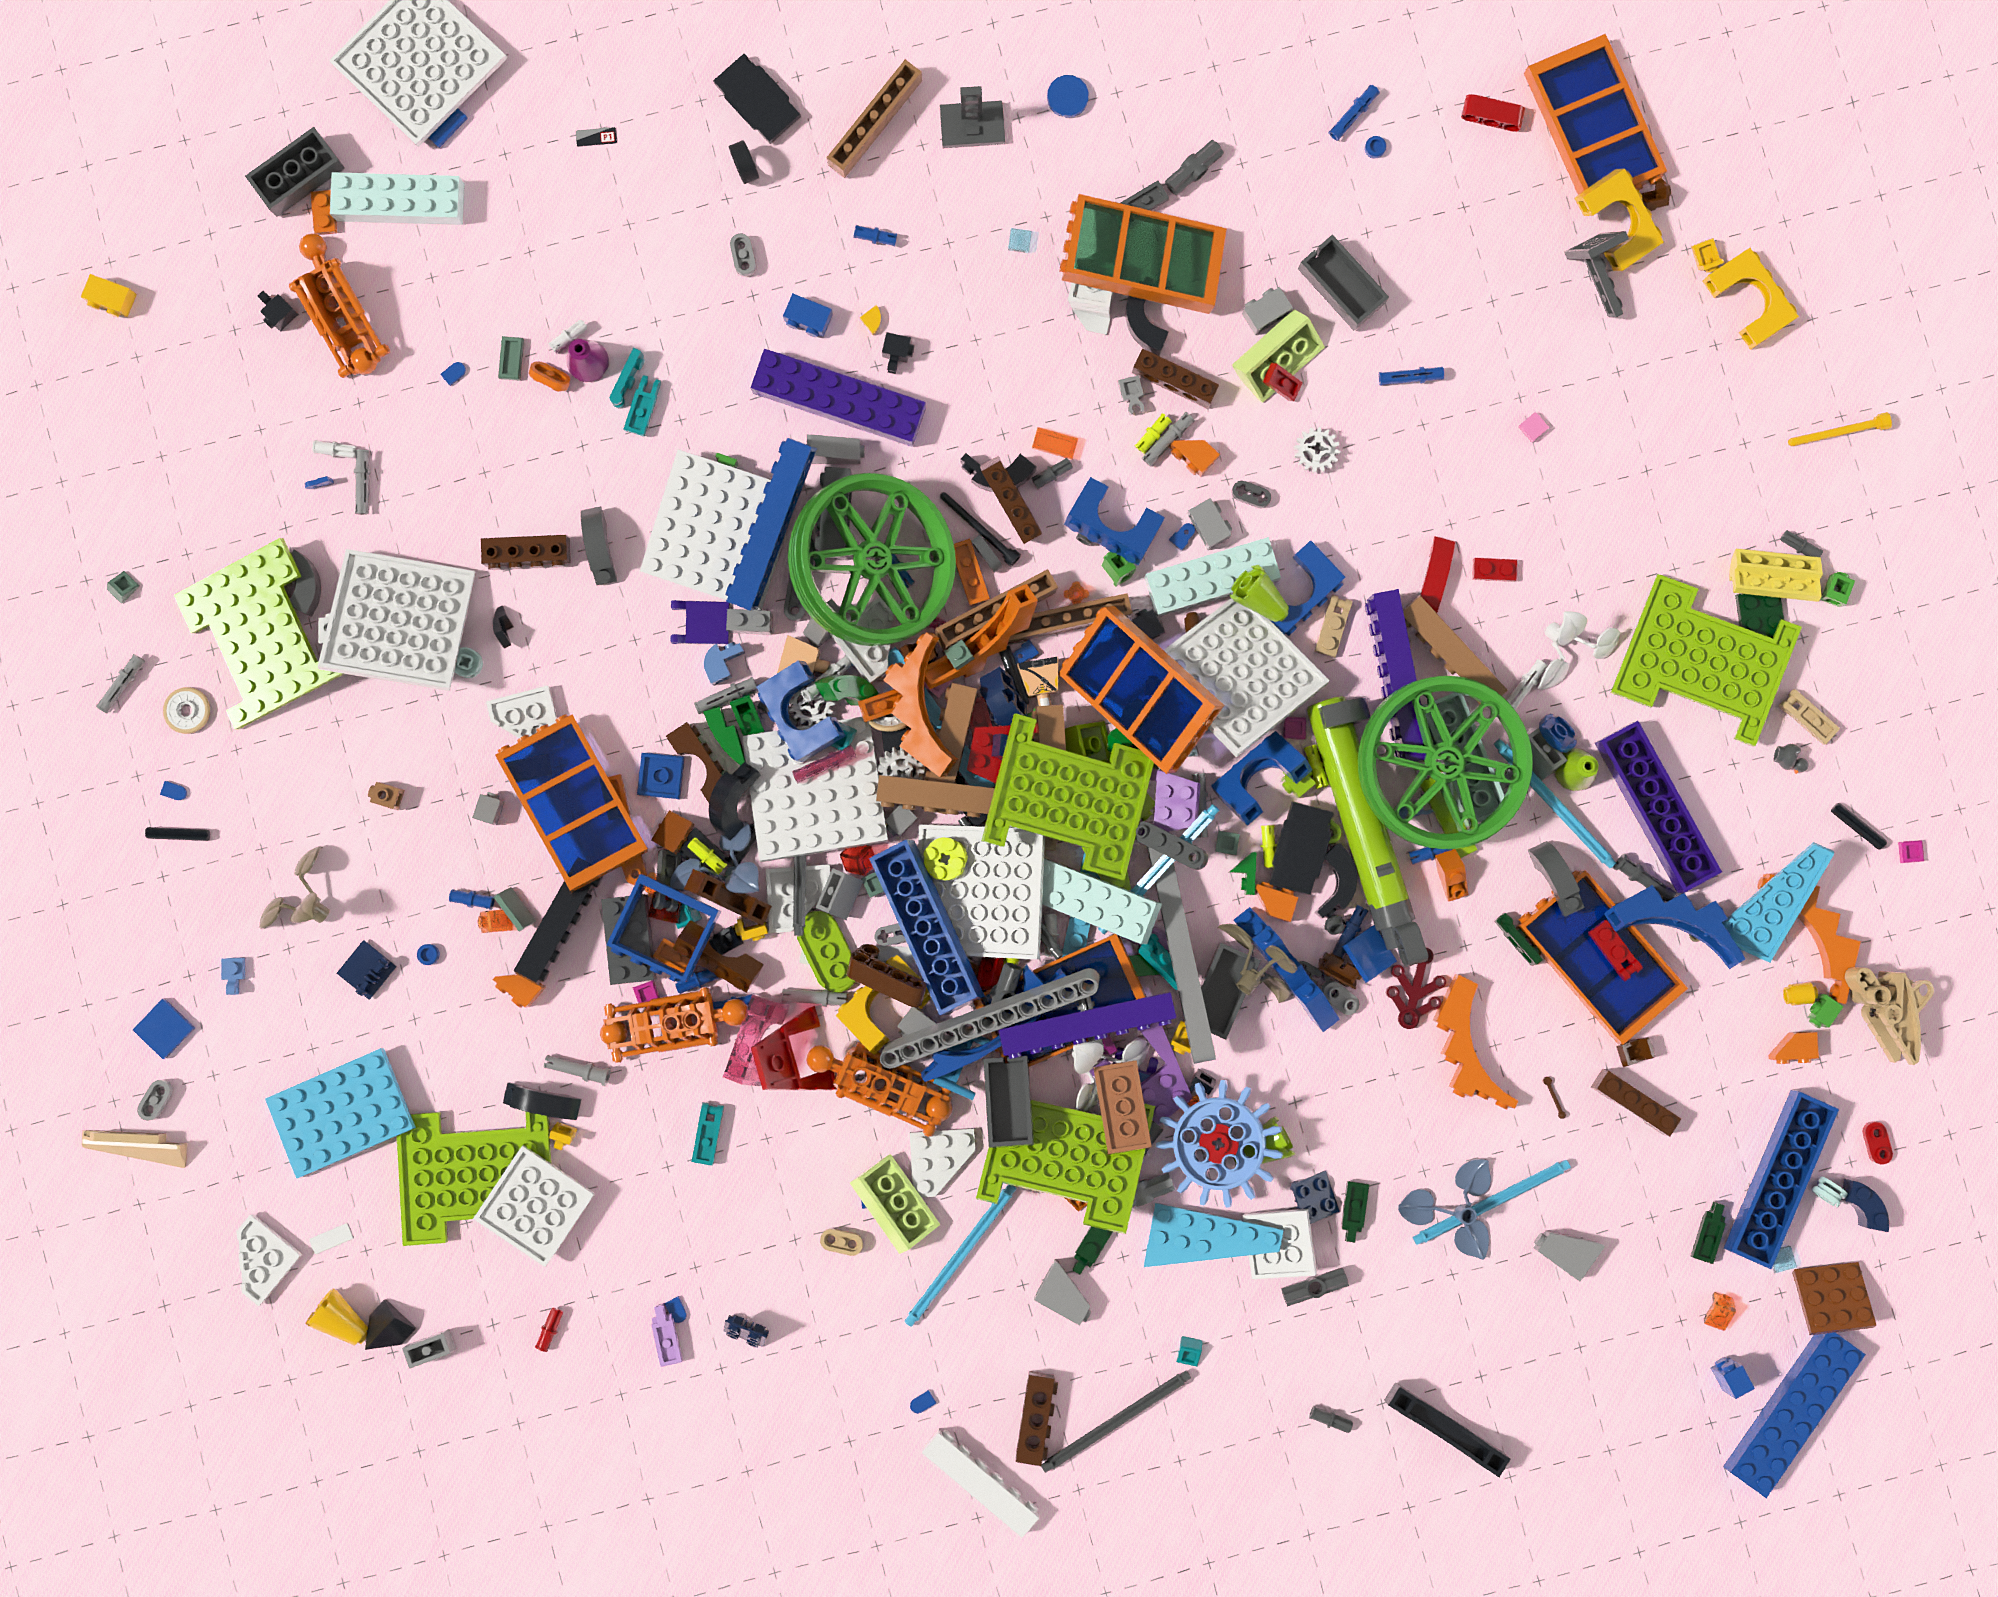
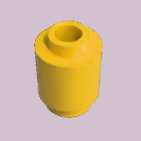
M1811 982L1789 984L1788 987L1783 988V998L1786 1004H1791L1792 1006L1813 1004L1815 999L1818 998V990Z

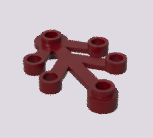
M1427 947L1428 960L1417 964L1412 985L1404 974L1405 970L1401 965H1394L1391 968V975L1398 979L1409 998L1407 1006L1399 996L1400 991L1396 986L1387 987L1385 993L1388 998L1393 1000L1399 1010L1398 1022L1405 1029L1415 1028L1419 1024L1422 1015L1441 1006L1440 998L1432 996L1426 1004L1416 1009L1419 999L1446 985L1445 977L1438 975L1433 978L1432 982L1421 988L1426 964L1431 963L1434 958L1432 950ZM1397 967L1401 969V974L1398 976L1394 974V969ZM1441 978L1443 980V984L1441 986H1438L1436 984V979ZM1391 988H1394L1396 990L1395 996L1389 995V990ZM1432 999H1436L1438 1001V1005L1436 1007H1433L1431 1005ZM1408 1014L1412 1016V1020L1409 1023L1405 1021V1016Z

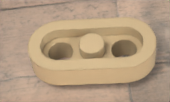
M829 1228L820 1237V1244L827 1251L855 1256L863 1248V1240L856 1233ZM833 1235L835 1242L830 1243L827 1239L828 1236ZM849 1241H856V1247H850L848 1244Z

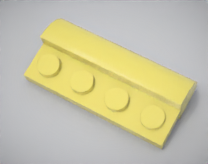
M1736 548L1731 559L1729 581L1733 582V593L1819 602L1822 597L1820 578L1823 575L1821 558Z

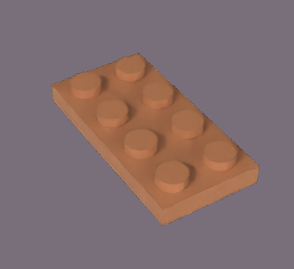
M1137 1060L1093 1067L1108 1155L1151 1148Z

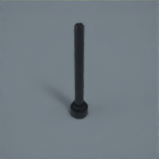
M946 492L940 494V499L1003 554L1004 562L1008 566L1012 567L1022 555L1020 552L1006 547Z

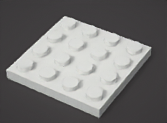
M523 1145L473 1219L543 1267H547L595 1193Z

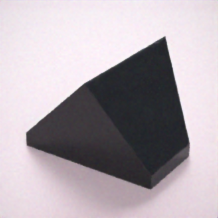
M384 1299L369 1316L365 1350L402 1345L417 1328L388 1300Z

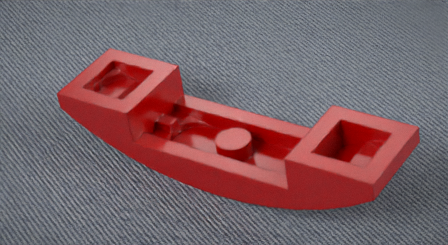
M1434 536L1420 596L1437 613L1447 583L1455 541Z

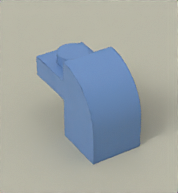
M732 642L727 644L722 651L715 644L707 651L704 658V669L711 685L714 686L732 678L726 662L745 654L740 643Z

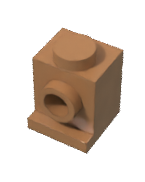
M376 782L375 786H370L368 797L371 798V803L399 810L405 790ZM382 791L386 792V797L384 799L380 798Z

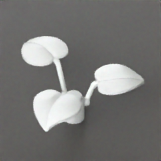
M1564 611L1562 625L1552 622L1545 630V636L1553 641L1551 646L1556 649L1560 659L1556 658L1548 665L1537 689L1545 690L1554 687L1565 678L1569 664L1564 661L1565 657L1559 645L1564 646L1574 639L1595 649L1593 652L1594 658L1603 659L1609 656L1616 648L1621 634L1619 629L1610 627L1604 630L1598 637L1597 644H1592L1577 637V635H1580L1585 630L1588 622L1587 617L1580 612Z
M1137 1039L1129 1043L1123 1051V1059L1121 1060L1104 1055V1048L1098 1042L1073 1045L1072 1057L1074 1058L1075 1071L1079 1074L1087 1073L1090 1078V1083L1084 1084L1078 1093L1076 1110L1086 1112L1099 1102L1096 1081L1089 1072L1097 1064V1061L1100 1058H1107V1060L1114 1063L1137 1060V1066L1139 1067L1148 1054L1149 1042L1147 1039Z

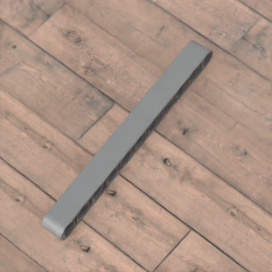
M1147 846L1152 868L1164 854ZM1173 863L1155 882L1158 901L1162 903L1160 910L1194 1064L1216 1060V1055Z
M1084 969L892 1040L885 1044L880 1056V1062L886 1068H895L1091 996L1098 989L1099 973L1094 969ZM1091 980L1093 984H1087L1084 981ZM1065 987H1070V988H1072L1074 991L1068 992V991H1066L1064 988H1065ZM1044 995H1051L1053 999H1047ZM1030 1002L1033 1006H1027L1024 1003ZM1008 1009L1011 1010L1013 1013L1009 1014L1006 1013L1004 1010ZM984 1017H991L993 1021H988ZM965 1024H970L974 1028H968ZM946 1031H950L954 1035H948ZM926 1039H932L934 1042H928ZM907 1046L914 1047V1050L909 1049ZM887 1053H892L895 1057L889 1056Z

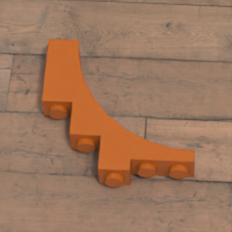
M1027 584L1008 591L1004 602L994 616L965 642L975 659L959 670L953 667L946 655L927 665L925 683L929 689L960 676L967 678L983 671L987 657L1006 650L1011 635L1029 628L1038 600Z
M926 632L918 638L915 650L908 653L905 657V664L895 663L888 667L885 672L887 676L883 681L903 695V697H899L893 705L895 709L891 713L911 728L902 736L901 740L903 742L900 744V747L937 776L946 777L958 758L941 742L928 717L924 694L925 674L930 655L939 637L934 633Z
M1455 974L1442 999L1441 1006L1432 1020L1438 1023L1437 1028L1448 1032L1449 1029L1451 1030L1441 1051V1054L1446 1056L1444 1060L1454 1065H1457V1062H1459L1449 1087L1454 1089L1452 1093L1462 1098H1465L1466 1095L1472 1097L1476 1090L1475 1095L1485 1100H1488L1490 1097L1496 1100L1495 1105L1505 1110L1508 1107L1515 1109L1518 1100L1505 1093L1490 1079L1474 1051L1470 1034V1013L1472 1000L1478 984Z

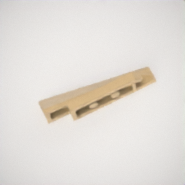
M82 1130L83 1148L180 1168L186 1167L187 1143L166 1142V1134Z

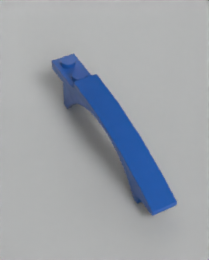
M1026 964L1022 968L1024 979L1023 992L1066 977L1067 975L1059 968L1043 982ZM1044 995L1045 998L1051 999V995ZM1030 1002L1024 1003L1027 1006H1033ZM1042 1014L1009 1025L1008 1027L1034 1022ZM999 1035L988 1043L972 1049L941 1050L933 1053L932 1058L934 1061L921 1072L922 1079L926 1082L979 1060L1001 1046Z

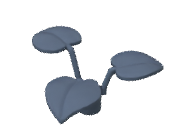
M742 821L744 827L730 841L722 835L720 836V848L723 851H730V856L735 865L726 870L725 876L718 875L706 867H701V862L698 859H689L682 862L676 868L671 877L670 887L680 891H687L684 887L692 870L695 869L700 872H707L723 880L726 888L731 892H759V871L757 866L752 862L738 864L734 855V851H742L749 844L751 838L750 825L746 821Z
M1486 1159L1471 1160L1457 1170L1455 1184L1457 1187L1464 1189L1463 1195L1466 1204L1458 1205L1455 1211L1433 1206V1196L1426 1190L1416 1189L1408 1193L1398 1205L1399 1213L1405 1220L1415 1225L1430 1223L1433 1220L1432 1210L1455 1216L1465 1226L1457 1229L1455 1233L1454 1243L1456 1248L1465 1255L1484 1260L1489 1246V1234L1485 1224L1476 1219L1477 1214L1471 1208L1472 1203L1469 1201L1468 1193L1472 1196H1480L1489 1189L1491 1183L1489 1161Z

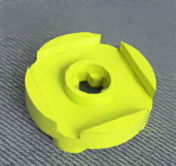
M945 837L931 842L923 854L924 864L928 873L935 879L945 881L958 878L964 872L968 859L966 849L960 842ZM943 854L950 855L949 864L947 865L941 862Z

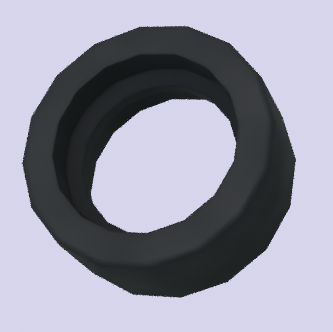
M741 140L729 145L730 154L743 184L759 179L758 171L745 141Z

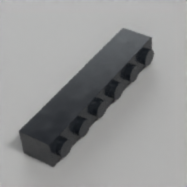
M577 857L568 876L571 877L592 866V864ZM603 876L573 893L570 892L565 881L563 882L514 968L515 974L538 986L540 982L544 983L550 973L548 970L549 966L558 960L561 953L559 949L562 943L566 944L571 936L569 932L573 924L577 925L582 916L580 912L583 906H588L593 896L591 892L594 887H599Z

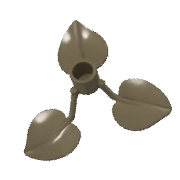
M322 846L315 847L304 854L294 870V874L299 876V879L310 894L297 907L283 903L284 898L282 897L272 900L262 913L259 923L260 929L270 926L277 919L283 908L293 910L290 921L293 923L309 920L322 923L327 918L330 909L320 903L321 899L317 897V894L311 889L304 878V875L313 867L320 849L323 848Z
M1235 924L1219 925V929L1229 934L1239 944L1249 950L1244 968L1240 972L1242 977L1236 984L1243 993L1250 995L1259 984L1264 982L1274 993L1278 1003L1285 1001L1291 993L1289 987L1278 977L1271 976L1266 971L1273 963L1277 962L1285 971L1295 973L1298 970L1295 963L1280 948L1270 945L1266 948V953L1273 959L1260 972L1255 969L1249 971L1247 969L1254 950V946L1251 944L1253 942L1252 938Z

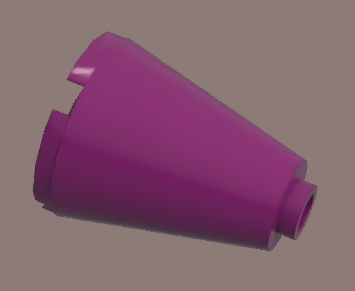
M576 339L569 345L566 363L573 377L582 382H594L601 379L608 369L609 357L605 348L598 342Z

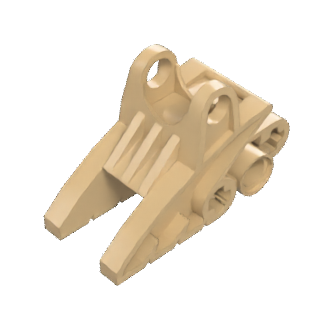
M1849 968L1845 973V980L1851 989V1000L1857 1004H1864L1861 1009V1015L1864 1021L1868 1023L1872 1034L1876 1036L1877 1042L1883 1048L1889 1061L1893 1063L1899 1061L1902 1051V1055L1909 1065L1917 1064L1921 1051V1028L1918 1013L1933 996L1934 987L1932 983L1928 980L1913 982L1908 979L1906 973L1879 971L1878 978H1876L1874 973L1868 968ZM1922 984H1925L1928 988L1924 996L1919 992ZM1871 1008L1876 1010V1012H1874L1875 1016H1870L1869 1012H1872L1870 1011Z

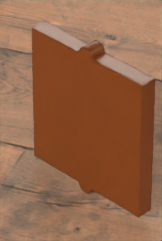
M669 810L662 823L658 825V829L651 841L677 854L684 841H687V836L695 824Z

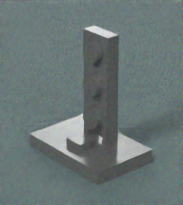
M982 86L960 87L961 103L939 105L942 149L1005 144L1003 101L982 102Z
M1626 231L1602 232L1564 251L1567 259H1584L1606 314L1611 318H1617L1624 314L1622 311L1623 304L1615 294L1614 282L1608 277L1605 270L1607 265L1599 254L1628 240Z

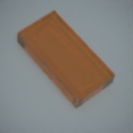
M1037 427L1032 449L1073 460L1078 438Z

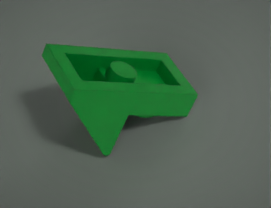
M750 695L730 702L743 736L764 732L754 700Z
M1250 852L1228 872L1245 874V878L1241 877L1240 885L1241 890H1244V895H1255L1257 852Z

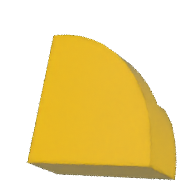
M877 305L860 317V320L872 335L878 331L881 323V314Z

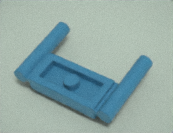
M979 1036L949 1047L946 1050L971 1049L973 1042L983 1045L991 1040ZM963 1067L934 1079L933 1084L972 1101L976 1095V1092L956 1084Z

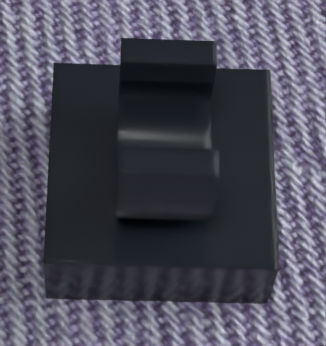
M1198 1068L1191 1081L1189 1091L1192 1092L1195 1084L1201 1082L1205 1088V1093L1209 1095L1214 1089L1216 1079Z

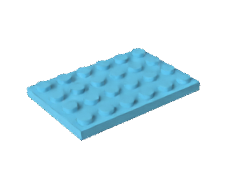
M384 1048L375 1050L265 1098L296 1179L416 1128Z

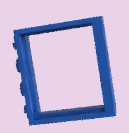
M640 874L606 945L611 947V952L622 957L623 954L630 956V961L640 966L645 963L651 966L649 970L659 975H662L663 972L671 975L669 979L679 984L682 981L689 982L722 911L644 874ZM645 886L710 916L684 973L619 942Z

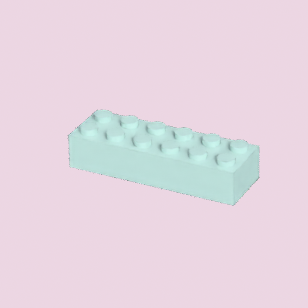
M332 172L330 215L337 222L463 225L465 183L460 176Z
M1266 537L1146 573L1144 579L1158 618L1230 596V594L1233 595L1232 585L1245 570L1248 573L1252 571L1253 568L1251 566L1253 565L1261 566L1273 583L1278 582L1281 579L1270 539Z
M1454 692L1434 700L1450 735L1471 715L1463 694ZM1430 712L1426 713L1425 716L1433 745L1443 742ZM1475 723L1454 743L1461 750L1476 731ZM1480 739L1471 754L1489 759L1483 742ZM1445 759L1438 760V762H1441V764H1444L1445 766L1454 765V763H1449L1448 761H1445ZM1466 761L1464 772L1495 775V771L1491 767ZM1466 779L1476 819L1478 822H1481L1489 817L1500 805L1505 797L1499 782ZM1457 780L1447 783L1459 811H1465ZM1466 818L1463 821L1465 826H1471L1470 820Z
M1044 857L1042 905L1137 943H1148L1162 903Z

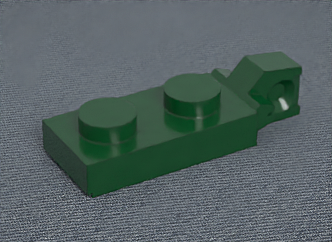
M1502 913L1494 921L1503 931V935L1530 966L1538 965L1543 961L1539 949L1527 942L1525 933L1521 929L1514 927L1513 919L1507 913Z
M1347 1181L1341 1220V1229L1346 1230V1242L1355 1243L1356 1233L1362 1232V1228H1364L1369 1184L1353 1181Z
M1713 1201L1710 1210L1705 1211L1690 1257L1714 1264L1726 1226V1217L1722 1216L1725 1205Z
M1090 1226L1075 1251L1074 1258L1077 1262L1072 1270L1081 1275L1085 1266L1091 1268L1113 1231Z

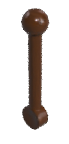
M1546 1076L1542 1081L1550 1091L1558 1110V1117L1564 1119L1566 1113L1562 1111L1552 1088V1079Z

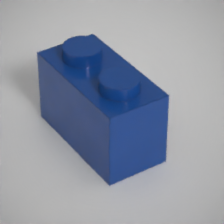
M792 293L783 314V319L788 327L795 330L799 327L806 330V334L817 338V336L824 337L833 312L831 308Z
M1721 1358L1715 1362L1714 1366L1710 1367L1722 1391L1735 1399L1755 1389L1743 1365L1731 1358Z

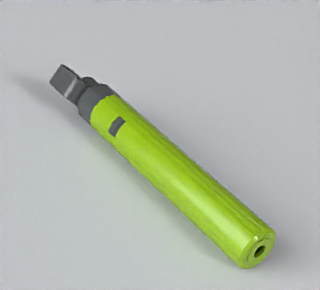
M1343 696L1330 698L1308 706L1306 711L1376 931L1381 930L1387 950L1398 949L1400 959L1405 967L1428 960V953L1418 924L1414 921L1412 922L1416 918L1387 827L1373 813L1361 788L1358 774L1360 742L1354 723L1328 729L1323 728L1319 708L1346 701V698Z

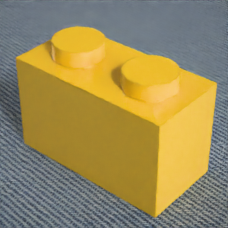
M90 274L81 298L87 301V306L99 310L100 307L107 310L106 313L119 318V315L128 317L137 294L130 288Z

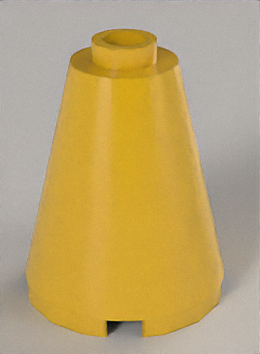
M334 1288L324 1296L314 1313L312 1312L305 1322L308 1327L354 1346L357 1343L362 1344L367 1337L366 1331L368 1326Z

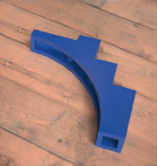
M1652 885L1616 904L1604 913L1615 932L1630 926L1659 924L1677 928L1691 934L1712 949L1729 970L1746 960L1742 950L1736 945L1730 932L1722 924L1728 918L1716 900L1696 911L1692 901L1687 898L1685 893L1664 903L1660 893Z
M1250 907L1233 919L1235 924L1252 938L1253 945L1268 963L1273 959L1266 953V948L1270 945L1280 948L1295 963L1298 969L1295 973L1285 971L1277 962L1271 966L1289 987L1310 1019L1323 1033L1340 1020L1324 993L1310 979L1303 966L1289 952L1282 939Z

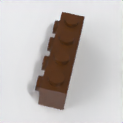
M566 534L480 538L481 564L488 567V570H500L501 566H509V569H522V565H530L531 568H543V564H552V567H565V563H571L570 538Z

